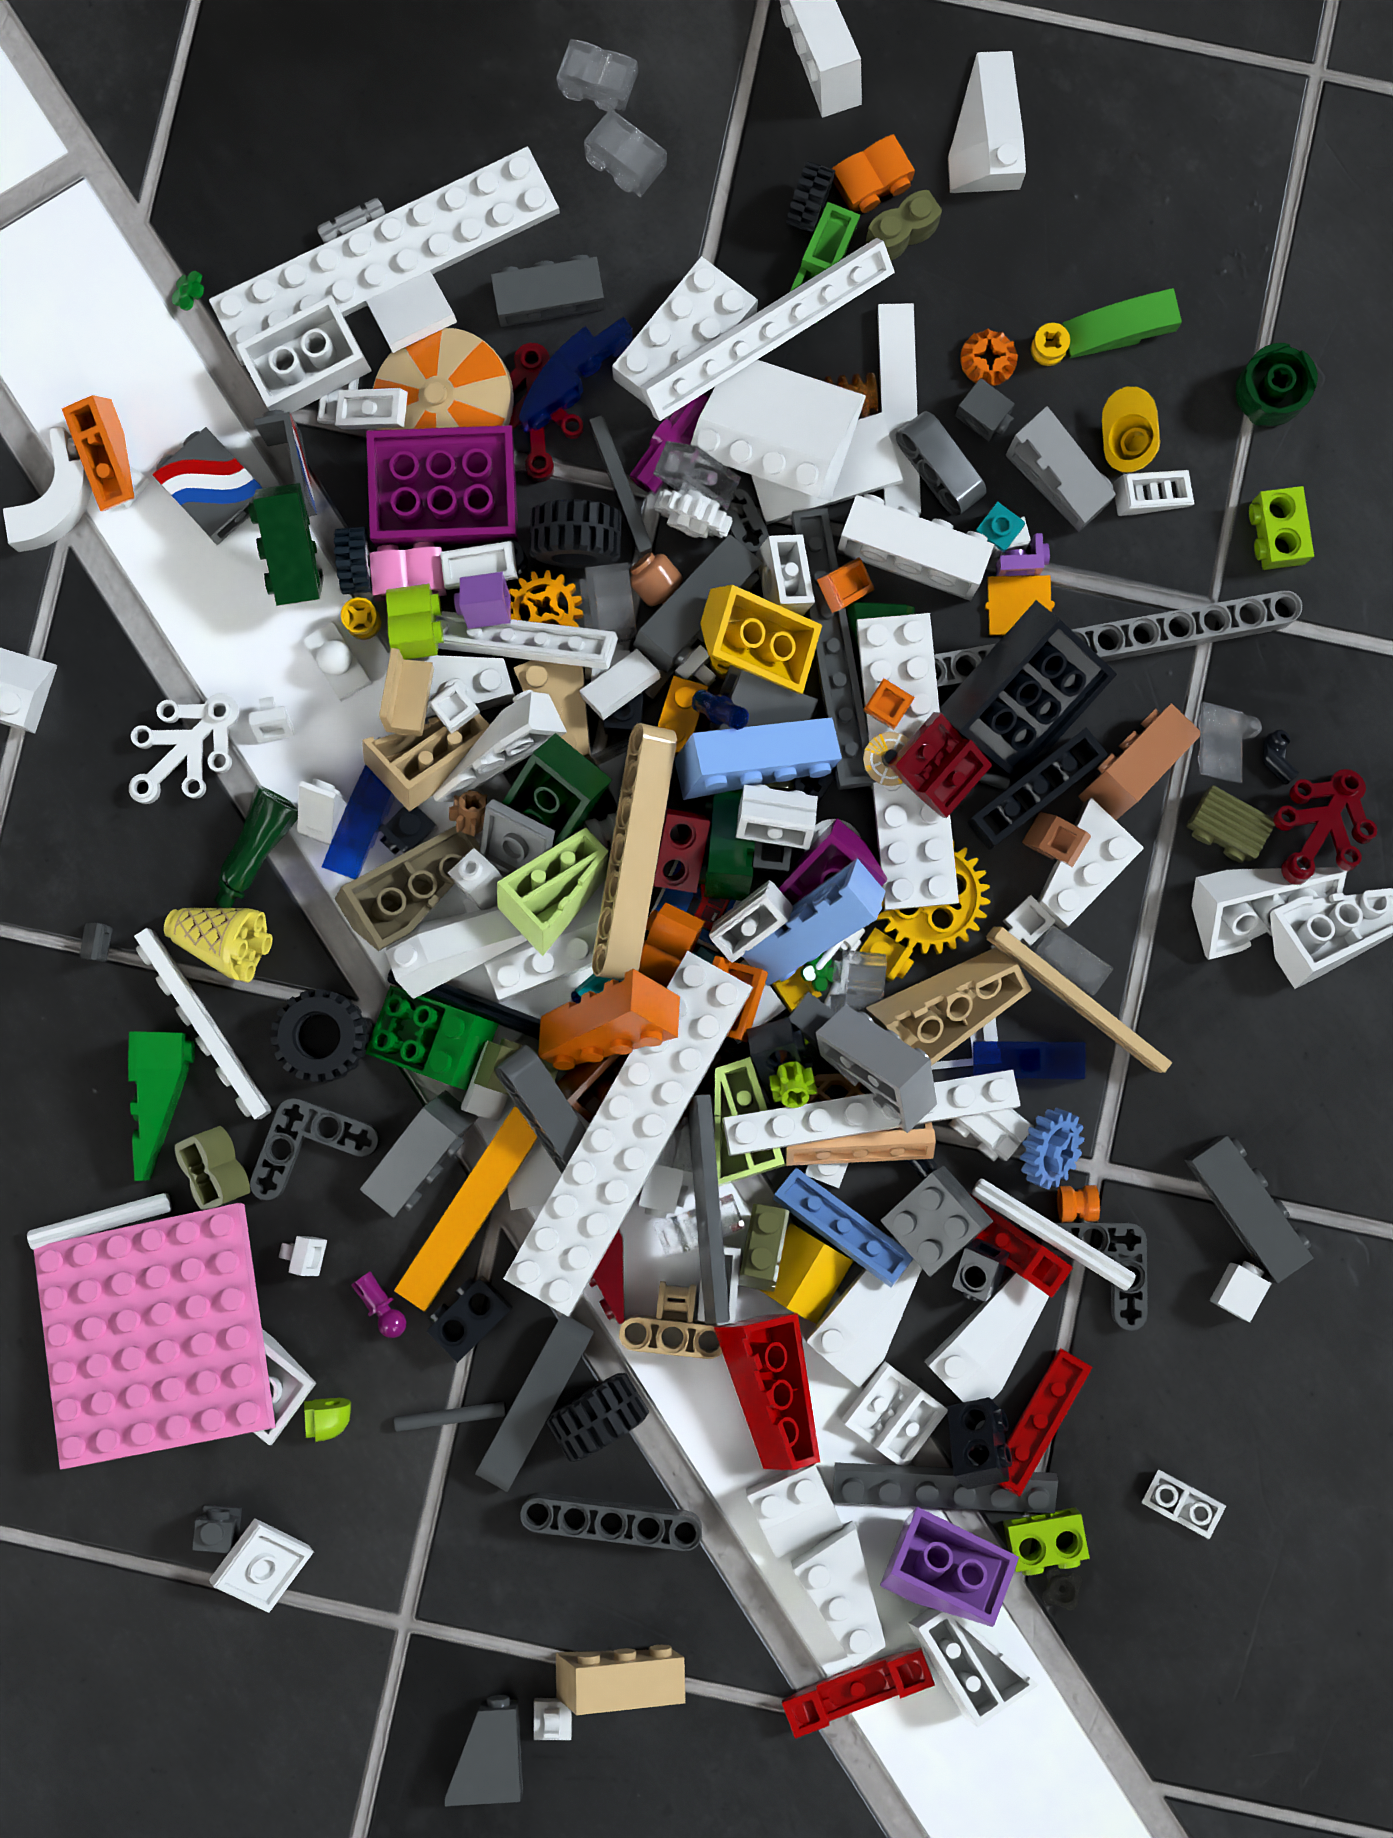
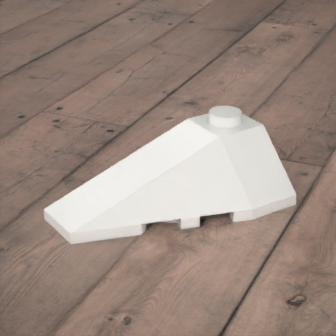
M1012 51L978 52L976 54L948 156L950 193L1020 190L1026 174V164Z
M527 690L516 695L513 698L514 703L499 713L434 793L435 801L454 802L455 795L461 796L469 790L477 789L532 755L536 749L555 733L560 737L567 733L549 694Z
M1340 867L1315 868L1314 874L1301 885L1289 883L1283 877L1281 868L1232 869L1196 877L1191 906L1205 956L1210 960L1241 952L1251 947L1250 940L1266 932L1272 936L1270 913L1274 909L1304 896L1323 898L1329 897L1331 894L1342 893L1347 871L1342 870Z
M498 907L420 922L409 935L387 946L385 953L395 980L414 999L527 941V939Z

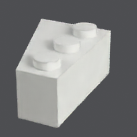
M1089 798L1083 803L1074 824L1088 832L1091 838L1073 868L1057 860L1037 900L1056 920L1055 924L1061 930L1068 927L1144 849L1093 798Z

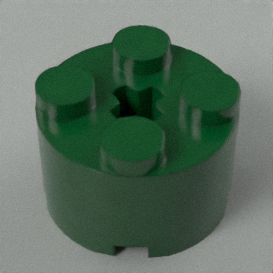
M1273 343L1261 348L1251 358L1236 381V398L1241 410L1253 424L1258 426H1277L1291 421L1308 404L1314 394L1318 382L1316 366L1306 352L1292 348L1290 344Z

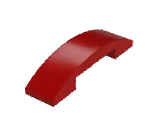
M970 1194L994 1221L976 1238L1010 1252L1006 1266L1053 1298L1073 1270V1267Z
M917 1648L879 1658L826 1678L782 1700V1706L796 1739L830 1726V1721L897 1695L901 1699L935 1686V1682L922 1649Z

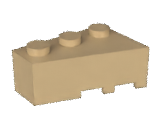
M530 660L514 667L523 692L532 690L533 692L549 694L567 731L561 738L590 761L591 751L587 703L580 695V690L585 687L584 667Z
M669 1645L650 1646L649 1650L623 1648L614 1651L556 1652V1698L576 1715L684 1704V1657Z

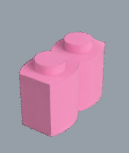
M418 542L413 544L412 549L399 550L397 545H382L377 547L376 552L369 553L374 600L386 601V589L430 583L432 594H439V596L447 595L444 587L440 552H443L442 548L435 547L433 542Z

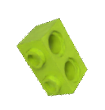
M1304 486L1261 491L1249 506L1250 522L1252 525H1256L1258 537L1254 542L1256 559L1261 560L1263 570L1305 565L1314 557ZM1270 505L1279 506L1283 510L1284 517L1276 518L1270 512ZM1281 539L1285 541L1289 546V553L1280 552L1275 546V540Z
M1075 1507L1057 1510L1055 1513H1041L1003 1520L1008 1552L1019 1557L1015 1571H1022V1575L1040 1574L1044 1572V1567L1058 1565L1060 1569L1074 1568L1081 1565L1080 1560L1090 1559L1082 1515ZM1064 1531L1072 1532V1544L1067 1548H1058L1056 1546L1058 1535ZM1027 1538L1036 1539L1037 1548L1032 1554L1023 1555L1020 1553L1019 1547L1023 1540Z

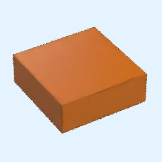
M883 678L863 711L895 730L915 697Z

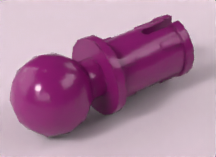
M368 1272L351 1284L369 1310L368 1316L370 1317L376 1313L379 1317L378 1328L380 1333L388 1338L401 1336L406 1329L405 1315L399 1310L389 1307L388 1304L394 1299L392 1297L388 1298L372 1275V1272Z

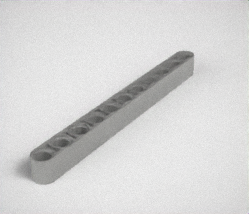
M1278 591L1071 630L1104 662L1281 630L1289 626L1301 615L1302 601L1294 592ZM1276 603L1284 604L1289 611L1288 618H1283L1276 613ZM1241 609L1252 613L1254 617L1253 624H1247L1241 620ZM1205 616H1212L1218 621V631H1212L1206 627L1204 623ZM1170 622H1176L1182 626L1184 630L1183 637H1176L1170 633ZM1133 630H1144L1149 636V642L1147 644L1137 642L1133 636ZM1098 636H1109L1113 640L1114 648L1112 650L1102 649L1098 643ZM997 643L935 654L938 693L957 689L968 677L962 676L957 672V662L967 661L975 669Z

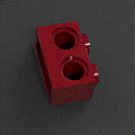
M666 809L653 886L693 893L697 892L710 826V820L705 815ZM676 824H686L688 832L683 839L673 840L670 838L671 829ZM673 859L681 861V868L677 874L668 876L663 873L664 865L668 861Z

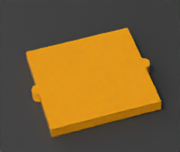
M1051 575L987 577L988 602L985 604V610L988 611L989 636H1004L1036 600L1051 612L1055 606V602L1051 601Z

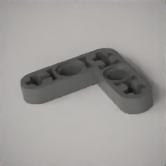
M297 1098L287 1099L280 1104L251 1177V1191L257 1198L266 1201L276 1199L282 1195L305 1137L349 1154L364 1157L373 1154L379 1147L380 1136L378 1131L370 1124ZM296 1104L299 1105V1113L304 1115L303 1120L295 1121L291 1131H298L297 1138L288 1133H278L279 1125L282 1128L288 1127L290 1117L285 1115L286 1110L294 1109ZM325 1117H332L338 1123V1132L332 1138H325L319 1132V1123ZM346 1122L352 1124V1127L348 1130L351 1133L362 1134L364 1130L368 1131L367 1138L372 1140L371 1146H364L362 1150L357 1149L358 1142L349 1138H345V1145L340 1144L339 1141L346 1131ZM280 1138L287 1140L291 1145V1153L284 1160L275 1158L271 1150L274 1141ZM266 1160L273 1165L285 1166L283 1173L280 1170L275 1171L272 1181L277 1184V1188L269 1190L267 1194L263 1192L264 1186L259 1184L260 1178H267L272 1167L264 1166Z
M1053 1222L1071 1234V1228H1077L1075 1236L1082 1240L1083 1234L1088 1229L1094 1228L1098 1230L1102 1236V1242L1096 1250L1106 1256H1111L1112 1260L1124 1267L1133 1266L1137 1269L1139 1279L1128 1290H1123L1111 1283V1314L1114 1322L1125 1330L1133 1331L1141 1328L1147 1321L1148 1315L1147 1238L1144 1230L1137 1224L1128 1222ZM1108 1228H1113L1111 1234L1113 1236H1125L1127 1229H1131V1234L1137 1236L1138 1241L1137 1243H1132L1129 1250H1127L1126 1244L1111 1242L1113 1250H1108L1110 1244ZM1038 1237L1039 1244L1055 1255L1068 1256L1059 1249H1053L1051 1244ZM1120 1291L1130 1294L1139 1292L1138 1299L1131 1297L1132 1308L1139 1312L1138 1316L1132 1317L1131 1323H1128L1126 1318L1120 1316L1121 1310L1127 1309V1298H1119Z

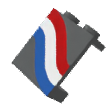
M271 410L263 413V417L254 419L256 429L267 446L288 443L295 483H300L308 516L317 515L301 431L290 412L284 413L282 410Z
M207 427L201 431L191 433L185 439L183 447L174 455L170 454L164 457L158 463L157 470L152 474L216 545L220 544L250 517L248 503L253 502L256 489H262V486Z

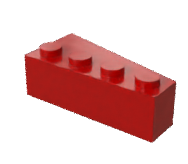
M798 1313L767 1314L738 1321L735 1324L729 1323L714 1327L763 1469L796 1470L819 1463L820 1455Z

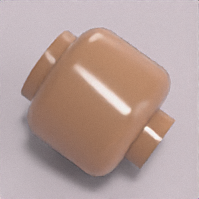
M649 552L640 558L630 569L632 573L630 577L631 587L646 605L651 607L661 603L664 604L680 587L683 581L681 573L665 554L654 555L652 552Z

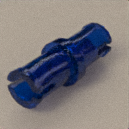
M702 689L697 691L692 697L693 709L705 714L708 720L715 724H725L732 729L740 730L748 723L749 713L747 709L735 705L725 695H714Z

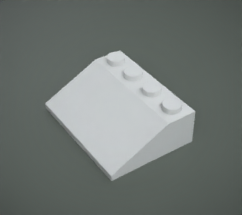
M756 360L715 386L698 419L688 453L831 501L866 396Z
M606 879L544 956L527 940L484 962L499 1001H506L592 967ZM469 898L463 900L466 913L481 910ZM497 902L491 908L497 907Z

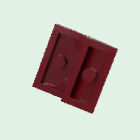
M933 712L889 762L888 766L923 802L941 817L947 818L991 768L992 764L971 739H963L941 712Z

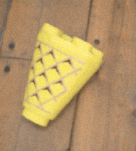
M250 908L173 909L167 915L164 923V934L166 937L171 938L173 943L228 978L247 983L253 979L261 956L268 954L272 946L273 938L271 934L267 933L264 912Z

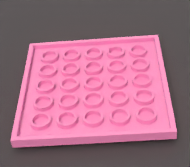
M235 1203L57 1241L34 1249L60 1470L276 1428L245 1205L243 1203Z

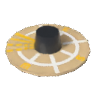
M890 731L880 733L870 740L864 751L863 762L865 770L871 779L886 786H896L904 783L888 764L910 740L901 733Z

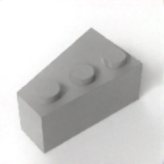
M1048 406L1015 435L1006 453V457L1078 532L1107 507L1116 495L1110 480L1105 475L1099 473Z
M845 1005L816 1032L820 1055L854 1086L861 1082L875 1094L876 1097L872 1102L882 1109L887 1105L901 1118L899 1126L908 1133L937 1105L929 1056L920 1048H912L904 1043L894 1031L890 1029L885 1030L875 1024L865 1012H857L848 1005Z

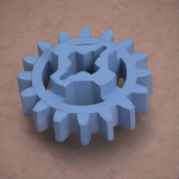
M1055 1108L1054 1111L1047 1109L1045 1118L1039 1115L1036 1117L1037 1126L1035 1128L1029 1127L1028 1132L1030 1135L1022 1143L1024 1148H1026V1152L1020 1156V1160L1026 1162L1021 1171L1027 1174V1181L1045 1189H1050L1051 1186L1059 1187L1060 1179L1068 1180L1069 1169H1076L1075 1162L1082 1155L1081 1149H1078V1147L1084 1142V1137L1079 1136L1083 1125L1078 1124V1116Z

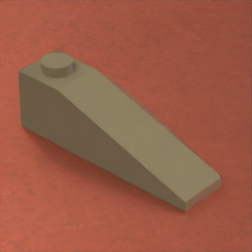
M456 826L345 884L340 888L334 899L352 929L377 951H380L409 935L455 884L448 872L473 848L480 853V845L474 836L461 831L457 832Z

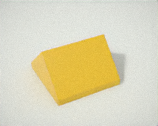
M790 1223L786 1229L774 1292L760 1291L785 1308L817 1324L853 1260Z

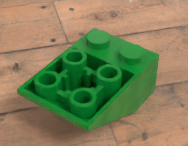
M390 985L365 1054L467 1091L485 1042L487 1040L493 1041L499 1024L423 996L413 999L405 990Z

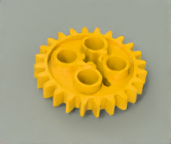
M966 847L958 853L954 852L956 877L963 883V891L958 895L959 904L961 905L959 910L954 909L950 905L916 908L914 914L905 915L899 909L884 911V902L882 901L883 912L878 915L877 921L888 920L889 924L883 932L888 933L895 930L897 932L895 943L906 938L908 940L907 946L911 949L915 947L916 943L920 944L921 953L924 955L927 953L930 945H933L937 954H941L943 943H946L951 950H955L957 948L956 937L966 943L969 941L966 933L967 929L972 932L980 930L974 919H985L987 917L983 911L979 910V906L990 904L989 899L981 897V893L988 890L990 885L979 884L978 879L983 877L986 872L985 870L976 872L973 870L978 861L977 857L969 861L964 859L967 853ZM935 910H944L948 913L950 924L947 928L941 929L933 924L932 914Z

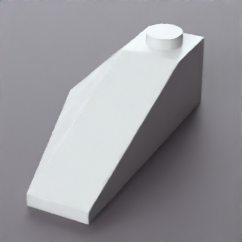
M1393 888L1367 890L1363 894L1354 895L1336 893L1323 898L1304 896L1274 909L1270 913L1275 960L1294 989L1328 973L1393 936Z
M893 1236L892 1239L896 1241L898 1244H900L899 1241ZM913 1259L892 1288L864 1269L804 1337L805 1341L833 1367L860 1388L884 1360L922 1268Z
M1014 1272L998 1287L997 1292L986 1302H983L924 1362L963 1403L987 1397L993 1399L1003 1389L1049 1296Z

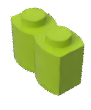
M430 583L386 589L390 648L400 649L403 659L406 660L438 655V644L444 643L441 621L436 622V616L442 615L439 594H432Z

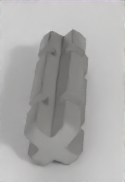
M374 198L364 203L365 207L363 208L359 205L335 217V222L333 223L329 220L320 224L317 229L322 241L327 243L338 238V236L367 224L371 220L373 221L385 215V210L379 199Z

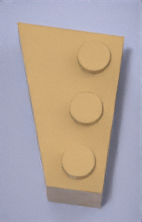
M477 714L451 734L438 716L428 719L427 724H424L422 736L395 733L376 740L373 737L363 739L364 763L410 812L434 795L490 724L480 714Z

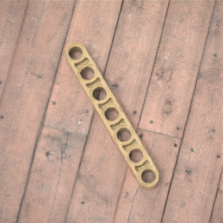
M637 723L630 735L592 959V971L597 977L623 981L627 971L631 969L639 971L677 744L676 733L670 729Z

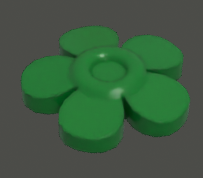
M192 271L188 276L182 275L176 283L178 289L172 295V303L180 306L184 311L190 310L193 307L194 299L198 300L203 295L204 286L200 284L202 275L199 272Z
M825 952L815 960L808 961L806 963L808 966L801 969L802 979L806 982L812 981V987L817 992L826 990L828 983H833L837 975L834 968H828L832 964V958L821 970L816 969V964Z

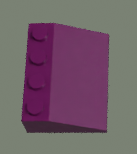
M512 425L366 431L370 540L376 548L382 545L413 546V544L418 542H433L434 545L498 543L504 539H512L519 542Z

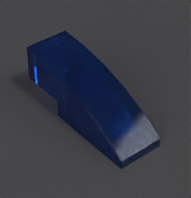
M973 1041V1076L1013 1070L1015 1079L1087 1080V1043Z

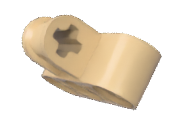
M660 1281L656 1316L630 1315L625 1318L619 1330V1339L622 1345L632 1351L702 1359H714L722 1354L720 1344L712 1350H706L698 1342L702 1333L705 1331L715 1332L714 1327L719 1325L715 1323L705 1324V1321L693 1320L697 1286L695 1284H691L688 1288L669 1286L666 1284V1281ZM668 1298L685 1299V1301L670 1300ZM632 1323L643 1325L646 1329V1337L640 1342L630 1341L625 1333L628 1325ZM669 1327H676L683 1333V1340L676 1346H669L662 1339L663 1331Z

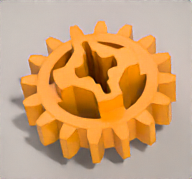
M546 570L544 578H538L536 572L533 571L531 572L532 581L527 583L523 578L518 579L521 587L519 591L510 588V595L514 599V602H511V612H513L511 619L522 620L520 610L523 607L531 615L528 620L530 622L579 627L574 619L583 618L584 614L582 610L575 607L582 604L581 596H572L576 591L574 583L566 587L564 586V575L560 574L556 580H553L550 570ZM546 588L543 592L536 594L531 593L534 590ZM561 595H563L568 603V614L558 607ZM549 604L552 613H544L540 617L536 607L544 608Z

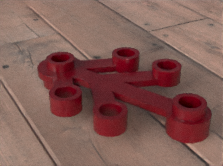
M526 343L519 347L515 353L514 363L516 368L510 373L513 392L526 380L527 393L514 406L509 425H512L513 432L529 414L531 454L526 458L525 468L527 475L533 481L544 482L552 477L554 462L550 454L546 452L543 413L562 428L563 434L570 439L578 438L582 434L583 422L579 416L566 413L541 391V378L559 391L561 400L567 404L576 403L580 399L581 391L579 384L575 380H566L549 366L550 357L542 345ZM529 355H536L538 357V361L532 365L526 363L525 359ZM567 387H573L577 390L576 394L572 397L565 396L563 391ZM569 422L578 423L579 428L574 432L568 431L566 425ZM537 459H543L546 465L542 469H535L533 462Z
M1342 769L1337 771L1329 782L1315 784L1306 779H1300L1290 788L1289 795L1297 804H1305L1311 798H1332L1327 806L1296 810L1291 806H1283L1274 815L1273 822L1282 831L1291 830L1294 826L1317 823L1301 851L1291 854L1282 864V875L1289 883L1294 885L1304 884L1314 874L1315 864L1313 859L1329 832L1337 853L1336 863L1342 870L1351 871L1361 862V852L1356 847L1351 846L1340 814L1346 805L1354 826L1351 831L1352 837L1358 843L1367 844L1377 835V826L1373 821L1366 819L1360 801L1366 792V785L1363 778L1357 772ZM1345 783L1349 784L1352 789L1348 788ZM1298 788L1305 790L1307 796L1300 794ZM1281 814L1287 815L1291 822L1284 821ZM1360 827L1365 828L1369 835L1363 834ZM1344 854L1351 856L1353 863L1347 861ZM1297 862L1302 864L1305 870L1299 868Z

